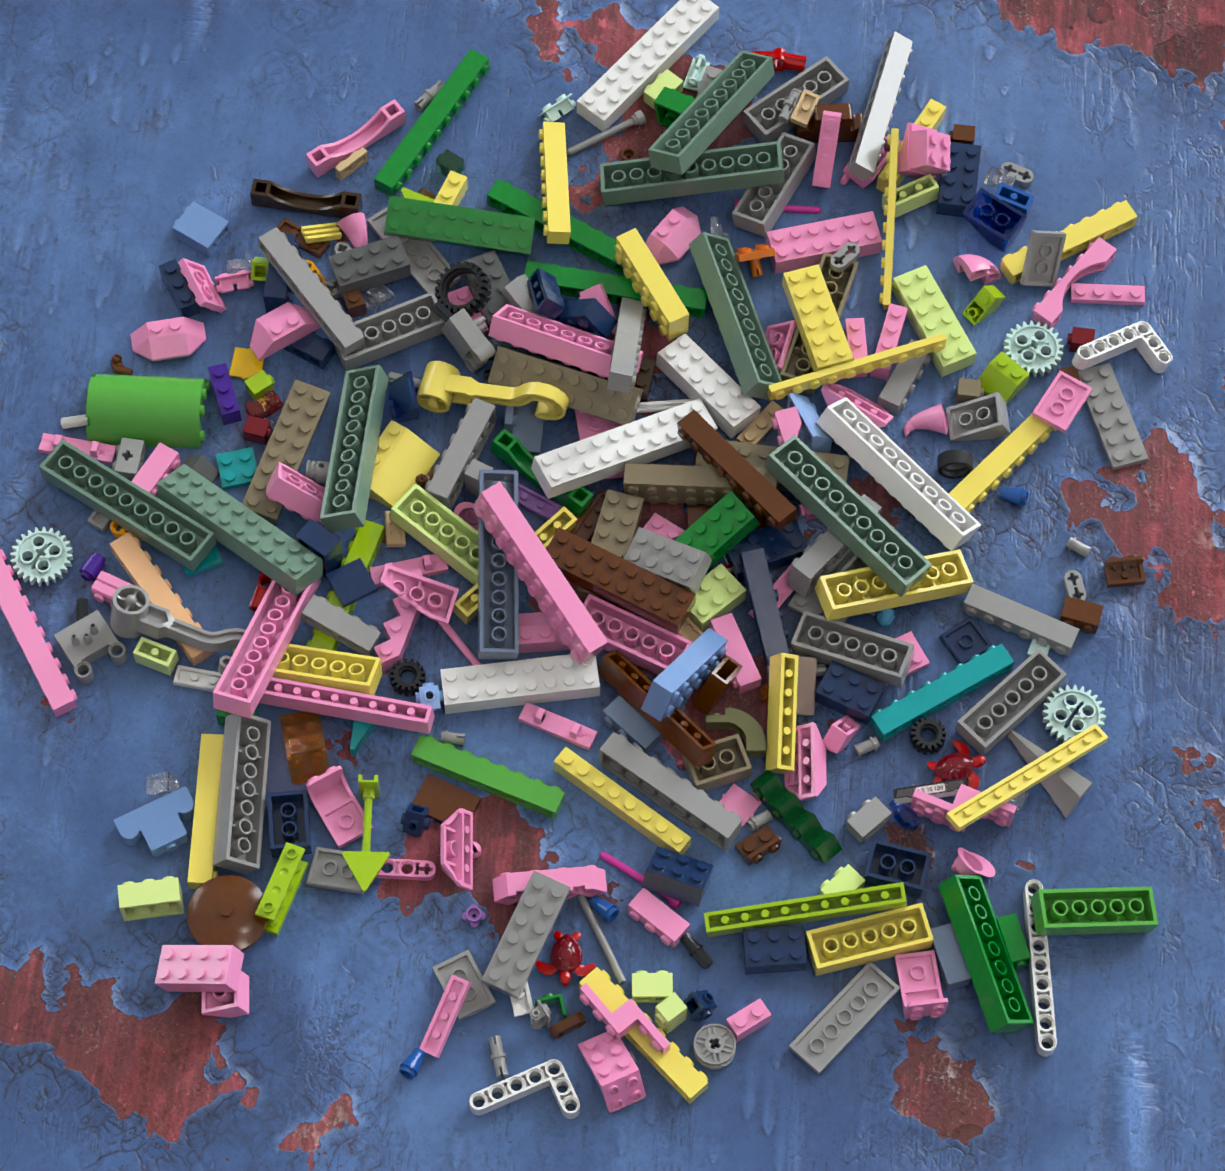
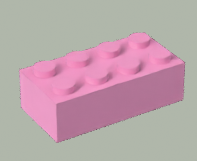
M162 945L155 984L166 992H237L244 953L233 945Z

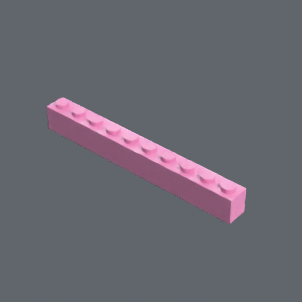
M0 549V608L55 717H58L77 708L75 701L78 700L74 689H69L68 684L70 682L65 673L61 674L59 669L62 666L57 657L53 658L51 653L54 650L50 642H45V632L41 626L37 627L35 622L38 619L34 611H29L28 606H30L26 595H21V585L18 580H13L12 575H14L10 564H5L6 556L3 550Z
M275 677L271 678L259 703L426 734H430L434 721L433 707L429 705Z

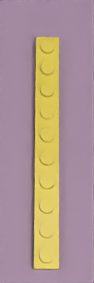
M891 128V135L888 134L887 145L890 146V152H887L886 163H890V167L886 169V180H889V187H885V198H888V205L884 204V215L887 216V222H883V233H886V240H882V251H885V257L881 259V268L885 269L884 275H881L880 286H884L883 293H880L879 303L883 304V310H888L892 293L899 129Z
M942 333L768 386L767 395L770 401L774 399L780 400L789 395V393L800 394L807 389H817L827 383L833 384L844 378H853L857 374L870 373L877 368H887L897 362L903 363L914 357L920 358L927 353L940 352L945 348L947 338Z
M1097 724L1092 725L948 812L946 819L958 832L1104 744L1107 742L1108 736Z

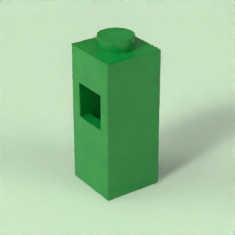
M1016 913L996 918L1013 966L1016 969L1026 967L1031 956Z

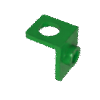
M553 993L545 994L542 998L535 1000V1007L538 1006L537 1000H540L542 1004L547 1006L559 1003L563 1019L567 1018L561 993L556 995Z

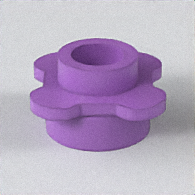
M475 904L471 905L462 914V919L467 920L472 928L478 927V923L486 918V913L482 912Z

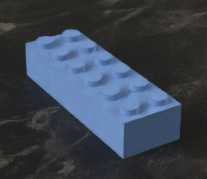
M708 628L652 681L641 710L660 722L666 716L670 717L675 707L679 708L684 699H688L694 689L698 690L703 680L706 681L711 672L719 665L720 658L727 651L725 646L728 640Z

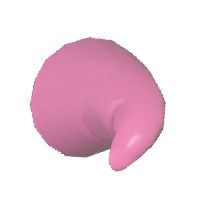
M354 213L337 222V225L355 248L368 244L367 224L364 213Z
M942 404L923 410L911 417L903 428L904 436L907 437L915 429H925L947 435L948 423Z

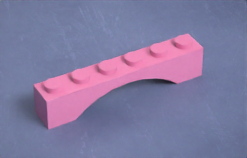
M395 99L382 106L366 124L351 135L334 143L320 145L306 154L307 166L319 178L335 168L340 161L350 157L354 151L362 147L367 148L406 123L404 109Z
M1100 237L1095 242L1092 241L1088 245L1085 254L1081 253L1076 259V264L1069 266L1065 276L1056 281L1052 291L1048 290L1045 293L1044 300L1041 303L1037 302L1032 309V320L1036 323L1040 321V326L1042 327L1044 324H1047L1046 329L1054 327L1061 319L1063 298L1071 283H1075L1085 275L1104 271L1115 258L1117 251L1115 247Z
M797 406L774 412L772 425L774 430L778 431L777 441L779 446L793 435L798 437L801 431L802 422ZM802 503L799 505L800 514L805 516L806 521L817 519Z

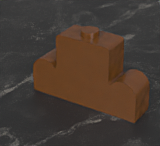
M850 103L817 104L814 108V117H811L807 128L797 124L794 127L796 137L818 143L823 111L842 113L837 143L856 142L864 114L857 113L852 115Z

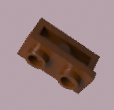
M1129 555L1122 558L1113 556L1106 559L1103 569L1107 588L1145 584L1144 557Z

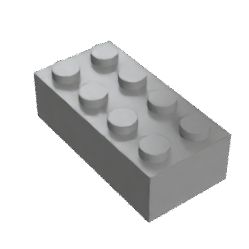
M640 527L624 558L697 594L712 561L706 552Z

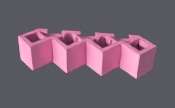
M419 568L411 572L423 576ZM400 597L392 599L393 609L397 617L383 623L384 633L388 641L374 646L375 657L381 658L383 672L393 668L394 664L398 665L397 661L401 660L402 662L404 652L412 636V631L421 613Z
M596 865L535 870L571 887L566 900L577 895L593 898L595 895L599 896L607 892L605 869L597 868ZM534 870L514 873L504 872L499 877L492 879L494 902L505 905L518 902Z

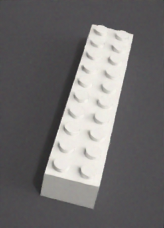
M679 0L577 100V113L602 132L606 131L644 94L643 91L646 86L651 85L658 74L669 69L718 20L719 7L710 0Z
M847 397L828 406L816 423L834 439L836 444L840 445L851 458H854L865 471L870 473L877 483L881 484L891 496L895 497L905 509L915 516L917 521L922 523L949 550L953 551L969 541L981 526L974 517Z
M701 398L535 456L531 469L549 499L622 473L625 470V463L647 464L691 448L687 440H682L679 437L677 422L692 410L698 412L716 431L718 427Z

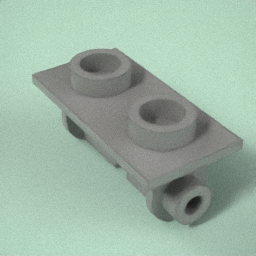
M537 1000L538 1006L530 1011V1026L534 1030H539L546 1025L549 1029L551 1011L546 1004H542L540 1000Z

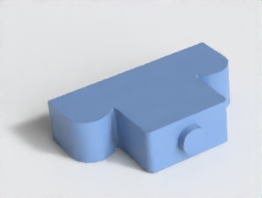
M184 786L114 819V823L122 841L126 845L134 846L143 837L152 856L157 857L165 852H173L178 846L189 841L187 832L180 819L189 820L193 818L195 805L187 787Z

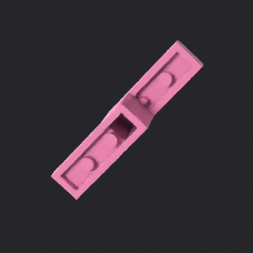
M587 983L580 987V1000L585 1006L589 1005L593 1009L592 1013L598 1021L602 1020L606 1024L605 1028L611 1036L615 1035L619 1040L638 1025L637 1029L644 1037L648 1036L651 1040L650 1044L657 1052L660 1051L665 1055L670 1051V1043L632 999L611 1013Z

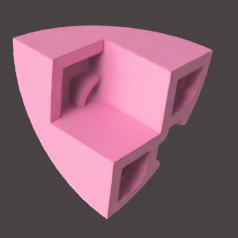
M964 254L953 258L952 262L958 273L965 271L970 282L981 278L985 285L1001 279V273L998 268L984 257Z

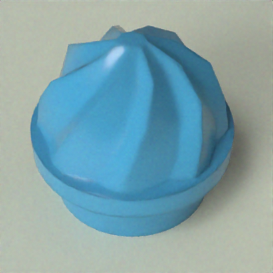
M885 609L877 612L878 623L881 626L891 625L895 619V611Z

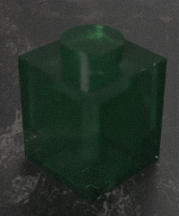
M446 149L443 154H439L436 158L437 172L445 177L448 176L450 171L461 174L465 170L464 159Z

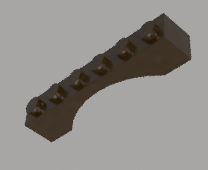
M253 179L250 192L253 206L345 218L351 214L360 213L362 210V196L359 193L342 191L328 195L307 194L285 188L273 181Z

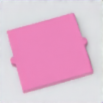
M734 783L726 794H722V799L719 801L726 810L735 812L740 816L742 820L741 828L745 826L749 817H754V813L762 804V802Z

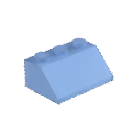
M789 393L787 408L797 406L802 422L801 431L798 435L799 439L814 452L826 453L831 451L833 438L816 423L819 419L816 406L813 403L811 404L808 397Z

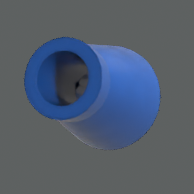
M1024 487L1001 488L1000 499L1019 506L1026 505L1029 491L1024 490Z
M597 895L589 902V905L594 908L603 921L611 923L619 914L615 904Z
M415 1048L400 1064V1074L411 1080L416 1077L426 1055L425 1052Z

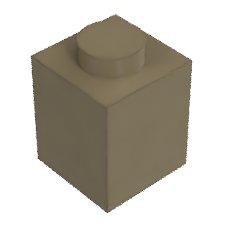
M959 378L956 403H964L983 397L984 388H981V380Z

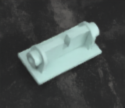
M699 54L696 59L693 58L683 88L698 92L707 66H710V63L706 62L703 54Z
M570 93L567 96L563 94L556 99L557 103L553 105L549 103L542 108L543 112L539 117L544 115V122H554L562 117L558 112L559 110L563 115L573 110L576 103L574 100L569 99L572 94Z

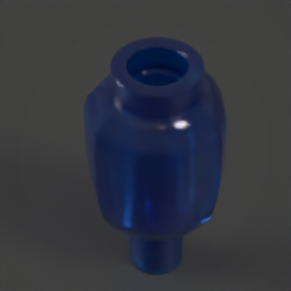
M895 800L889 803V806L894 810L893 816L904 829L914 831L920 825L918 816L910 807L904 804L899 805Z

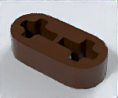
M577 1012L552 1025L548 1031L553 1039H558L586 1024L587 1020L582 1012Z

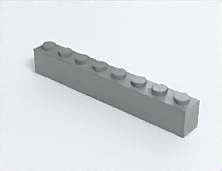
M276 227L258 238V248L342 355L345 357L363 345V332L360 328L355 327L350 315L344 313L341 304L331 296L330 290L321 284L320 278L310 270L305 259L302 260L296 247L291 246L285 233L280 232Z

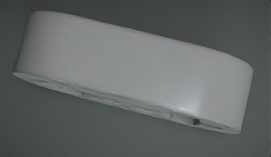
M1005 162L1001 166L1000 176L1002 179L1021 187H1028L1032 184L1034 175L1029 169L1012 162Z
M853 242L845 244L831 257L830 268L835 272L844 271L859 257V246ZM842 260V264H835V261L840 262Z
M1075 570L1068 571L1063 579L1067 596L1074 597L1076 591L1077 595L1081 596L1080 599L1085 601L1086 591L1080 573ZM1070 577H1072L1074 580L1076 579L1075 586H1073L1072 581L1069 580Z

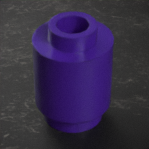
M93 552L79 569L80 576L86 581H95L105 567L106 559L99 553Z

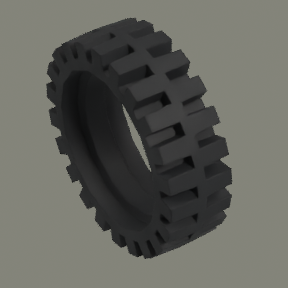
M458 261L456 262L457 265L454 263L450 264V269L446 267L444 269L445 274L440 273L441 280L437 279L436 281L438 286H435V291L437 292L435 295L438 303H442L453 315L464 308L471 317L473 312L477 314L480 312V307L482 309L485 307L484 302L488 303L489 298L487 296H491L489 289H492L489 283L491 281L488 275L476 264L469 263L468 261H463V263ZM462 274H474L479 281V288L474 298L464 305L452 304L448 298L450 284Z

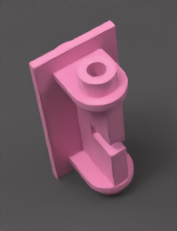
M241 270L235 274L223 273L215 277L217 293L221 292V294L234 292L233 285H237L238 291L251 289L250 287L254 286L253 280H251V271Z

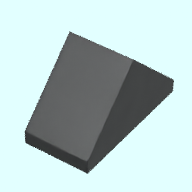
M188 455L181 464L187 465L211 483H214L220 474L203 455Z

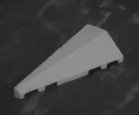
M526 274L516 277L504 287L501 294L512 306L545 317L536 312Z
M1011 730L1007 736L1017 748L1019 755H1022L1027 765L1047 753L1014 730ZM1066 766L1041 781L1040 784L1047 790L1053 803L1059 807L1063 817L1067 818L1077 807L1079 801L1090 790L1092 782Z

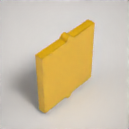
M235 347L229 375L230 377L240 378L245 381L262 370L264 359L259 361L251 348Z

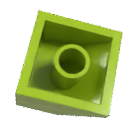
M1001 351L988 364L978 380H981V388H984L986 395L999 392L1007 404L1027 385L1030 374Z

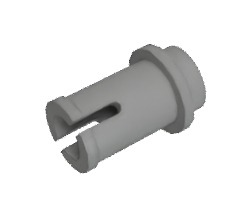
M1070 537L1066 545L1069 548L1068 551L1073 550L1086 558L1091 547L1076 540L1077 537Z
M448 730L442 731L440 742L464 746L465 733L448 732Z
M871 736L868 740L854 745L858 757L872 750L877 751V748L880 747L877 738H872Z
M764 810L755 817H749L746 823L753 832L772 821L773 817L768 810Z

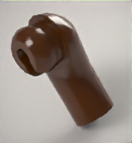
M118 354L113 355L110 361L113 372L118 375H132L133 369L124 367L121 361L122 357Z
M432 468L428 475L419 474L415 479L417 485L425 487L428 480H432L435 468Z

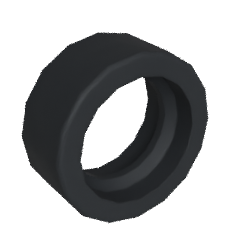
M960 449L947 450L940 453L937 457L938 473L946 478H962L973 471L972 454Z

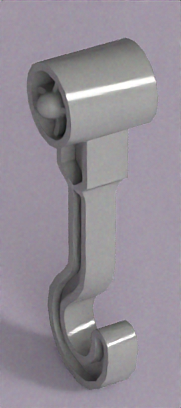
M124 585L118 588L112 598L110 626L115 634L123 638H136L141 634L157 640L168 637L202 651L219 652L230 648H237L246 631L245 629L232 628L209 632L175 619L170 614V610L150 603L147 592L135 585ZM223 656L219 660L218 672L221 675L231 659L230 656Z

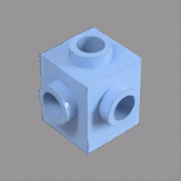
M433 682L423 683V687H419V692L415 693L416 703L433 707V711H440V702L444 701L443 690H439L438 685H434ZM427 695H432L433 698H432V699H427L426 696H427Z

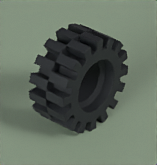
M407 658L404 659V662L399 660L397 661L398 665L394 664L393 669L390 671L391 686L401 696L403 693L407 697L408 693L414 696L415 692H419V687H423L422 684L426 681L424 668L422 665L420 666L418 661L414 663V659H410V662L407 661ZM404 672H412L415 675V680L411 683H404L400 677Z
M923 717L920 718L919 722L916 721L911 729L910 742L913 743L912 747L914 749L918 748L917 752L919 753L924 751V755H927V752H930V755L934 754V751L936 753L939 752L946 739L945 726H941L942 722L940 720L936 722L934 717L932 720H929V717H926L925 720ZM931 730L935 733L936 738L931 742L924 741L921 738V732Z

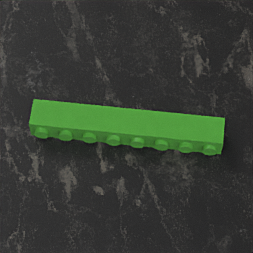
M420 734L411 753V762L555 820L565 800V792L557 786L550 787L539 779H530L522 772L516 771L515 773L502 764H493L487 758H478L467 750H458L452 744L446 742L443 744L429 735L423 736Z

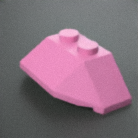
M683 206L674 208L651 232L645 244L659 265L679 261L690 249L689 244L701 234L698 216Z
M287 302L256 319L250 348L258 360L261 361L321 327L305 307Z
M186 317L146 322L130 334L133 352L152 362L190 356L202 343L207 341L204 323Z
M827 383L821 389L827 407L847 397L878 428L885 427L894 417L880 405L842 385Z
M545 613L519 614V654L570 650L567 645L562 643L560 634L556 629L552 628L549 618Z
M814 722L796 727L794 771L784 774L785 788L796 794L800 801L817 797L827 785L826 747Z
M460 808L441 824V869L457 886L467 890H473V812Z

